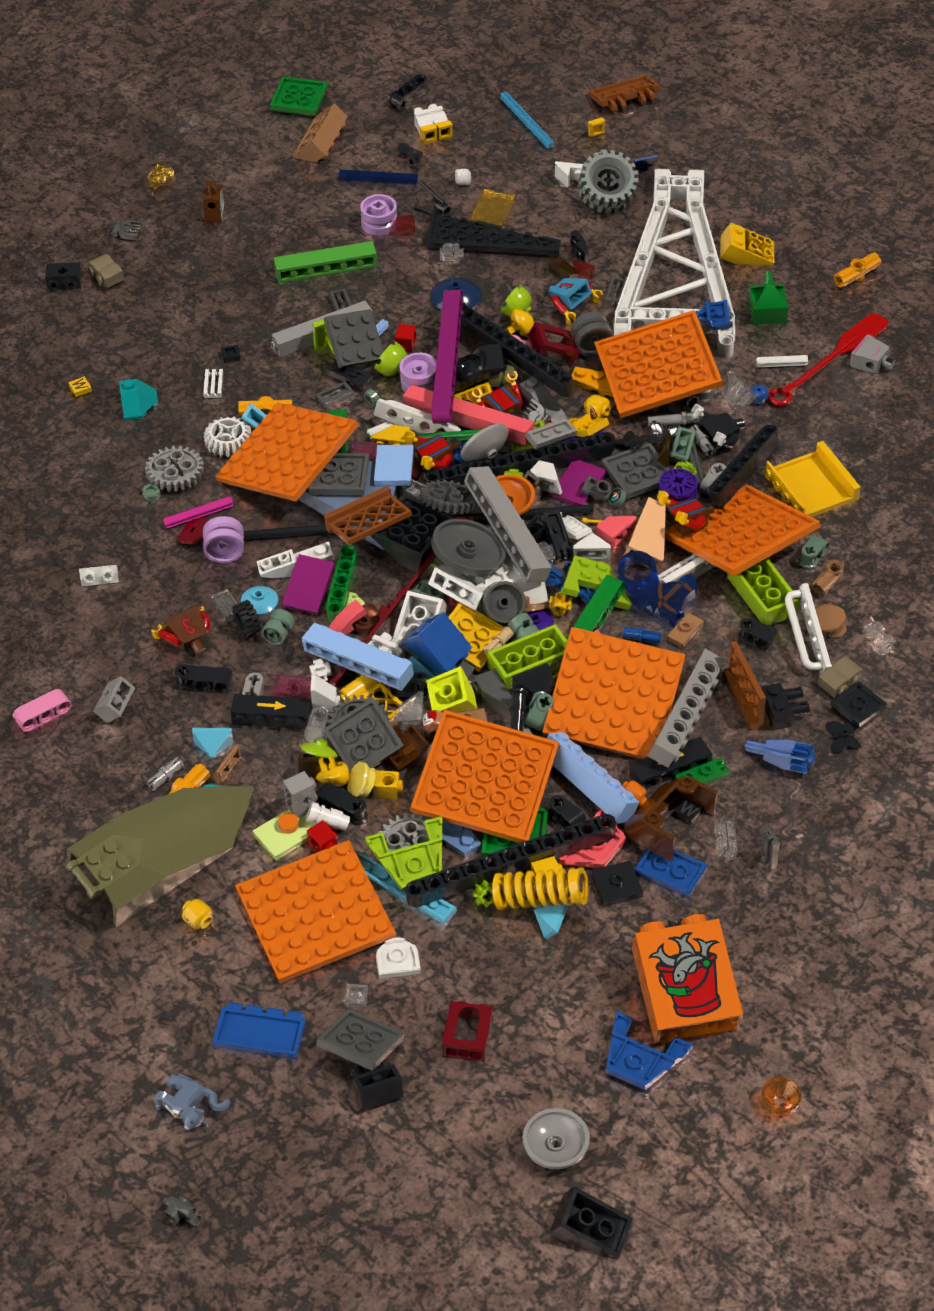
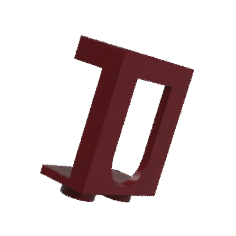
M535 322L527 334L532 349L542 356L547 351L565 355L568 365L572 366L580 354L569 330ZM545 332L563 336V339L560 343L548 341Z
M450 1001L442 1040V1056L485 1062L486 1045L491 1021H493V1006L470 1004L464 1001ZM459 1017L480 1019L475 1041L454 1039Z

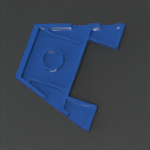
M617 1011L606 1073L646 1090L692 1051L693 1044L677 1037L674 1038L666 1053L626 1037L634 1025V1018Z

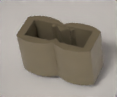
M108 254L88 262L90 275L95 277L98 283L105 288H109L124 280L123 270Z
M845 656L820 674L818 685L833 698H836L858 681H862L863 669Z

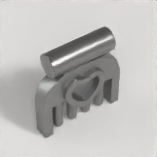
M116 220L111 236L117 237L119 235L122 239L137 240V233L139 232L137 230H140L138 227L142 226V221L125 220L121 222Z
M532 398L531 401L538 408L529 403L536 411L527 407L526 409L530 413L526 411L523 413L529 419L524 415H521V418L534 421V423L543 420L546 425L551 416L546 413L545 408Z

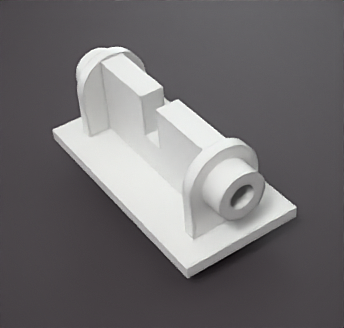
M117 565L79 569L81 586L119 582Z

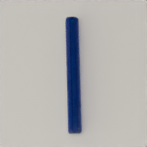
M340 169L338 171V179L416 184L418 183V174Z

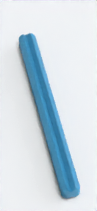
M508 92L501 93L500 99L548 149L553 148L554 141Z

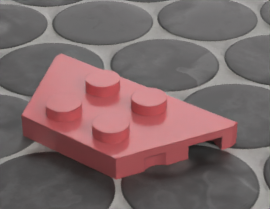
M600 809L594 817L606 813ZM616 824V834L613 839L560 857L559 863L561 865L596 869L606 867L626 843V836L618 829Z

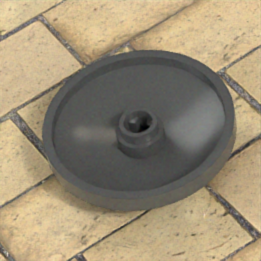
M451 519L444 521L435 528L431 539V546L435 555L448 567L467 575L484 576L492 574L501 568L506 556V549L497 534L488 527L471 520Z

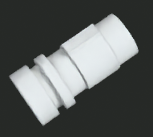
M311 802L306 815V821L317 824L323 820L330 828L345 832L350 816L343 814L342 811L333 808L327 809L324 805L319 806L318 803Z

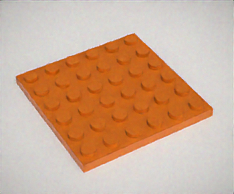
M695 310L594 342L620 418L723 386V381Z
M277 402L255 430L252 431L250 437L242 443L241 447L221 468L215 478L221 483L297 502L359 425L353 419Z
M747 484L741 487L725 506L714 508V513L707 515V526L683 537L672 525L665 529V539L725 572L736 576L806 535L813 533V531L820 528V521Z
M571 627L552 696L554 703L548 710L542 735L548 736L549 733L563 732L569 736L572 742L638 759L647 758L672 710L686 654Z
M444 710L417 786L410 812L431 818L442 816L445 822L518 843L528 841L559 742Z
M349 840L235 885L236 891L279 984L397 937Z

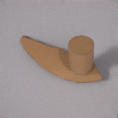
M525 596L526 605L523 613H532L549 608V604H530V597Z

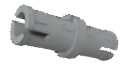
M694 425L696 428L695 444L703 450L707 457H710L708 451L713 455L716 449L709 442V437L701 431L700 427Z
M175 757L168 765L159 768V772L146 781L148 787L155 791L164 782L170 781L172 776L184 767L183 762L178 757Z

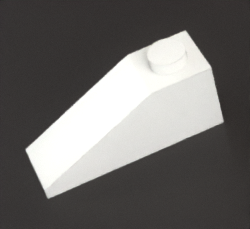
M445 564L434 568L428 583L475 611L478 609L484 595L464 575Z

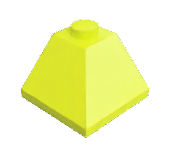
M462 667L426 680L432 710L441 712L447 710L458 713L478 709L474 690Z

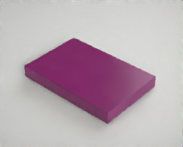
M581 460L571 462L559 479L562 489L561 495L550 492L549 497L572 506L585 505L591 495L586 496L580 492L588 476L590 475L596 478V481H600L607 475V470Z
M299 554L281 604L282 607L318 615L335 563Z

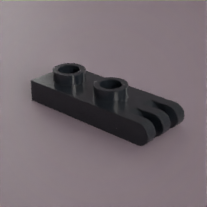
M336 359L324 370L326 374L361 390H364L373 381V375L354 366L338 368Z
M560 511L543 512L540 516L555 560L573 558V549Z

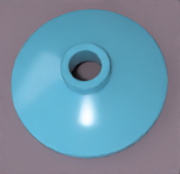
M265 586L252 587L246 590L241 597V602L248 600L253 604L258 616L272 612L278 605L277 593Z

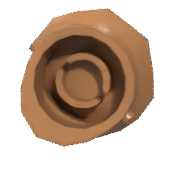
M824 604L815 609L823 637L837 638L847 632L844 609L833 604Z

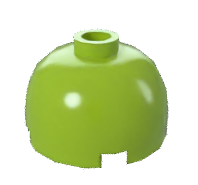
M519 284V287H516L505 300L507 305L506 307H501L500 313L508 318H511V313L514 309L530 313L532 310L530 307L532 297L529 291Z
M394 341V345L390 344L379 358L381 362L380 364L376 363L374 369L384 376L392 377L400 373L399 365L401 360L407 356L405 349Z

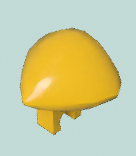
M514 309L510 318L512 324L503 330L509 334L517 332L519 335L528 338L527 334L534 325L533 317L526 311Z
M333 755L328 757L330 760L329 765L323 761V757L319 758L321 771L316 776V780L322 784L330 782L336 787H342L347 784L349 768L346 763L335 762Z

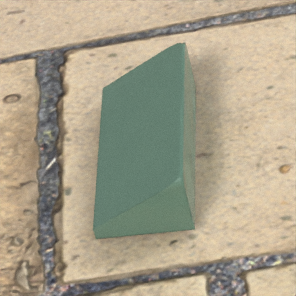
M678 427L669 462L688 461L696 431Z

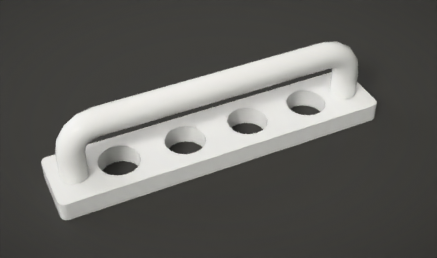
M379 399L376 403L375 416L400 426L410 427L411 430L419 433H436L438 428H443L446 432L461 431L459 426L453 422L433 424L432 414L394 400L385 401ZM389 410H394L397 416H391ZM405 416H411L413 423L407 422ZM422 422H427L430 428H423Z
M803 583L799 590H793L786 594L785 604L803 665L810 670H819L821 674L831 667L809 585L808 583ZM793 598L800 599L801 609L816 658L814 663L809 660L792 601Z

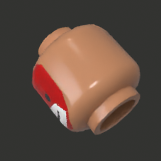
M431 710L422 717L423 733L428 738L434 740L443 712Z

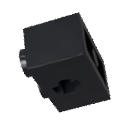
M80 262L47 263L45 279L48 290L81 289L83 275Z

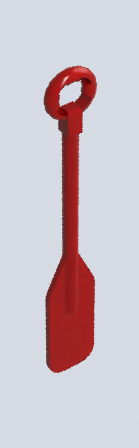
M876 313L867 315L840 337L836 349L793 383H789L784 388L777 387L770 390L769 402L776 406L789 404L792 400V393L795 392L796 388L839 355L854 351L867 334L875 338L888 327V320ZM777 393H782L787 397L783 401H778L773 396Z

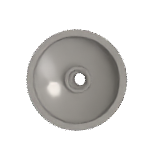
M497 423L477 432L463 446L461 450L462 459L465 462L495 457L507 440L509 430L506 425Z
M551 1108L538 1112L529 1119L523 1131V1146L527 1155L535 1163L546 1168L563 1169L573 1166L585 1156L589 1148L590 1135L586 1123L577 1114L566 1109Z

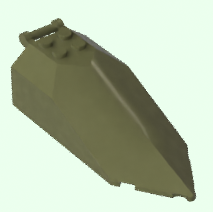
M254 787L182 788L120 814L67 849L66 869L75 875L87 890V895L90 899H94L103 892L106 893L112 904L114 925L117 927L233 848L235 837L241 828L250 804L249 801L252 793H254ZM81 866H84L86 868V870L98 883L97 886H94L90 882V880L80 869Z

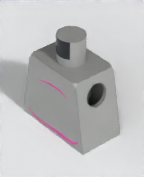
M867 334L851 353L850 366L876 374L883 366L892 369L895 359L889 357V346Z

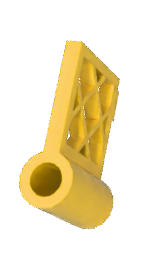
M360 675L339 690L340 700L343 703H346L345 697H348L351 701L353 700V695L360 699V696L363 694L365 700L372 696L379 703L385 704L384 711L387 710V704H396L399 707L396 711L387 710L390 722L407 710V706L397 697L393 696L391 691L381 682L364 675ZM381 690L386 697L385 699L374 698V694Z

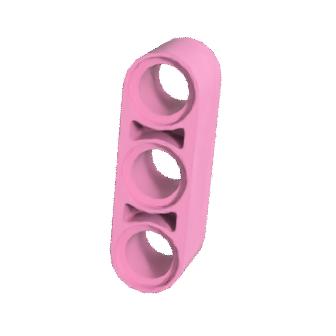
M55 689L18 707L13 712V718L22 731L29 732L67 713L71 709L72 704L61 689Z

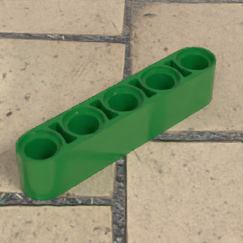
M352 545L343 546L339 553L326 604L327 621L330 624L346 607L349 592L352 590L358 566L357 549Z
M606 575L574 627L591 632L599 631L624 592L625 582Z

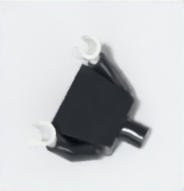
M695 404L691 410L694 413L693 416L696 419H700V429L709 437V442L716 449V453L725 448L732 449L739 440L740 429L745 428L742 418L733 420L728 413L709 414L698 404Z

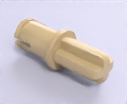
M504 627L498 635L493 636L491 642L483 649L485 655L487 656V652L505 645L513 637V631L509 627Z

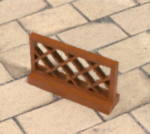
M385 486L325 514L324 520L326 531L330 534L334 532L347 545H351L412 516V512L391 494V489L388 486ZM382 511H391L390 514L382 513ZM366 518L375 519V520H374V521H366ZM350 526H359V528H350ZM363 526H368L371 528L363 529ZM347 534H356L350 538L347 536Z
M737 641L731 642L729 668L724 669L722 675L750 730L754 731L769 727L770 720L765 713L766 697Z

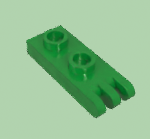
M720 757L675 775V780L689 776L705 785H709L731 776L732 771L728 769V765Z

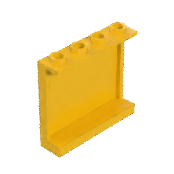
M824 441L817 443L815 452L773 467L769 461L766 462L765 477L771 481L775 490L782 495L784 502L811 517L859 500L861 487Z

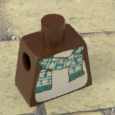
M209 181L205 185L203 196L205 222L221 223L225 205L223 187L220 184H216L215 181Z

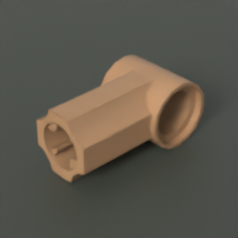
M839 560L828 562L826 570L811 585L816 594L825 596L834 585L842 582L843 563Z

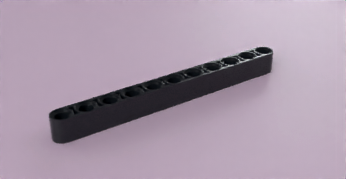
M463 303L461 328L486 345L500 344L503 357L562 397H571L575 394L576 389L571 374Z
M603 432L549 444L537 449L530 448L498 455L491 459L485 458L430 470L424 474V482L430 483V481L436 482V480L450 482L453 480L454 483L460 482V485H464L468 470L472 467L489 466L495 477L504 475L505 471H509V469H518L519 472L525 475L538 461L552 463L557 468L570 465L574 461L581 460L584 462L607 457L615 453V435L611 432Z
M602 814L413 880L406 885V901L411 907H420L472 889L476 884L480 885L483 880L489 883L493 881L496 873L505 875V873L511 872L514 874L531 868L532 862L555 856V859L611 840L616 834V820L611 814Z

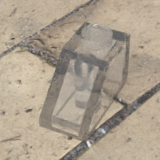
M731 369L727 371L724 396L729 401L728 405L732 409L744 411L757 395L740 374Z
M423 691L417 692L399 705L398 714H394V725H398L402 733L407 731L406 727L413 724L422 734Z

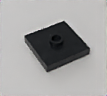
M860 681L831 700V706L858 728L887 708V703Z
M631 861L591 870V875L603 906L643 897V891Z

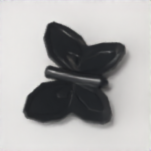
M653 420L651 422L653 432L650 434L648 443H661L669 432L671 433V445L673 446L680 425L675 424L667 428V426L663 427L659 422Z
M628 431L623 439L615 440V444H624L625 447L629 446L630 448L638 449L642 447V443L650 438V435L638 436L632 431Z
M837 721L826 723L827 730L833 734V739H836L831 746L833 754L840 753L847 747L853 749L861 748L859 742L853 738L855 737L853 733L856 729L855 724H841Z

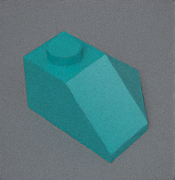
M138 379L119 381L124 420L143 418L147 414L146 411L158 404L155 388Z

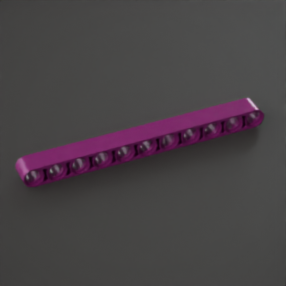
M446 290L443 294L432 402L433 424L452 422L463 306L462 290Z

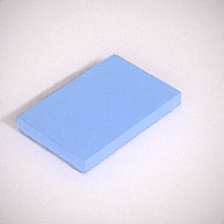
M377 445L374 486L411 485L414 445Z

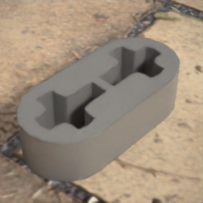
M256 672L250 673L246 677L242 694L251 695V693H254V695L261 696L264 687L263 676Z

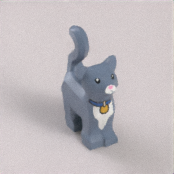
M180 1073L178 1076L171 1075L167 1081L169 1089H178L174 1096L159 1090L153 1098L154 1106L158 1111L166 1109L173 1117L183 1120L186 1130L200 1125L207 1127L208 1123L203 1117L204 1110L195 1108L205 1097H208L209 1106L212 1110L218 1112L226 1110L230 1105L228 1098L222 1103H218L217 1093L212 1089H208L198 1081H193L191 1078Z

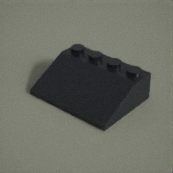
M405 494L400 502L411 510L412 516L372 534L371 537L401 566L417 572L433 552L431 539L435 528L444 521L454 519V516L444 511L439 512V509H432V506H426V503H422Z

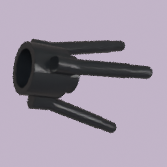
M420 181V184L436 200L434 209L437 211V214L445 216L447 213L449 214L451 206L423 181ZM414 206V209L432 214L433 210Z

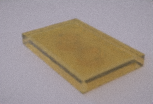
M484 189L469 221L501 226L502 229L515 202L516 195Z

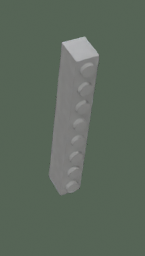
M489 466L469 468L464 482L526 583L546 581L552 567Z

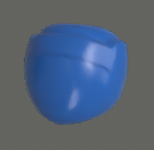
M763 385L753 386L750 390L752 402L755 405L764 404L769 397L768 389Z

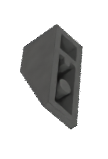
M532 376L519 384L522 402L533 411L536 410L529 403H532L537 408L538 406L531 399L533 398L545 408L546 413L551 416V419L548 421L549 423L567 418L547 388L535 377Z
M496 669L474 676L472 689L475 696H479L482 703L512 720V713L509 710L512 697Z

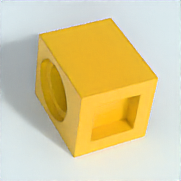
M375 770L374 798L398 800V794L403 790V780H400L399 772Z

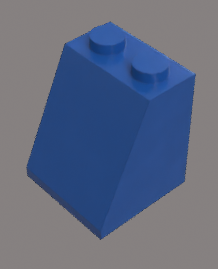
M444 612L427 618L402 642L405 647L439 675L455 669V664L466 659L469 656L468 651L473 648Z

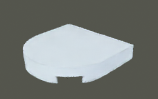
M396 937L386 940L377 950L376 960L379 979L421 974L417 947L404 938Z

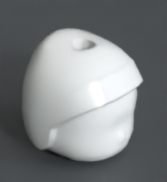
M468 169L455 170V182L459 185H469L471 183V172Z

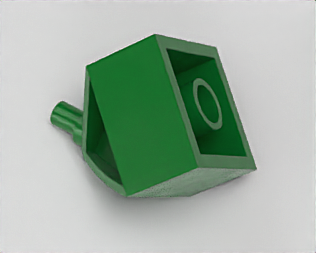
M772 271L765 272L764 284L750 286L749 307L753 325L787 323L788 303L784 284H774Z

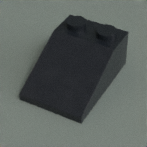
M573 1187L563 1194L549 1234L570 1245L618 1259L633 1218L583 1190Z

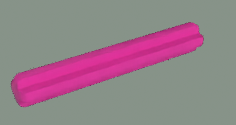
M226 497L163 519L166 528H171L189 522L192 519L201 518L233 507V501L231 497Z

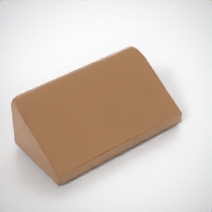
M238 744L226 754L209 777V781L219 785L224 782L241 758Z

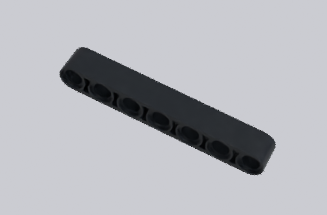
M766 425L762 427L709 486L710 503L714 508L725 506L779 444L776 426Z

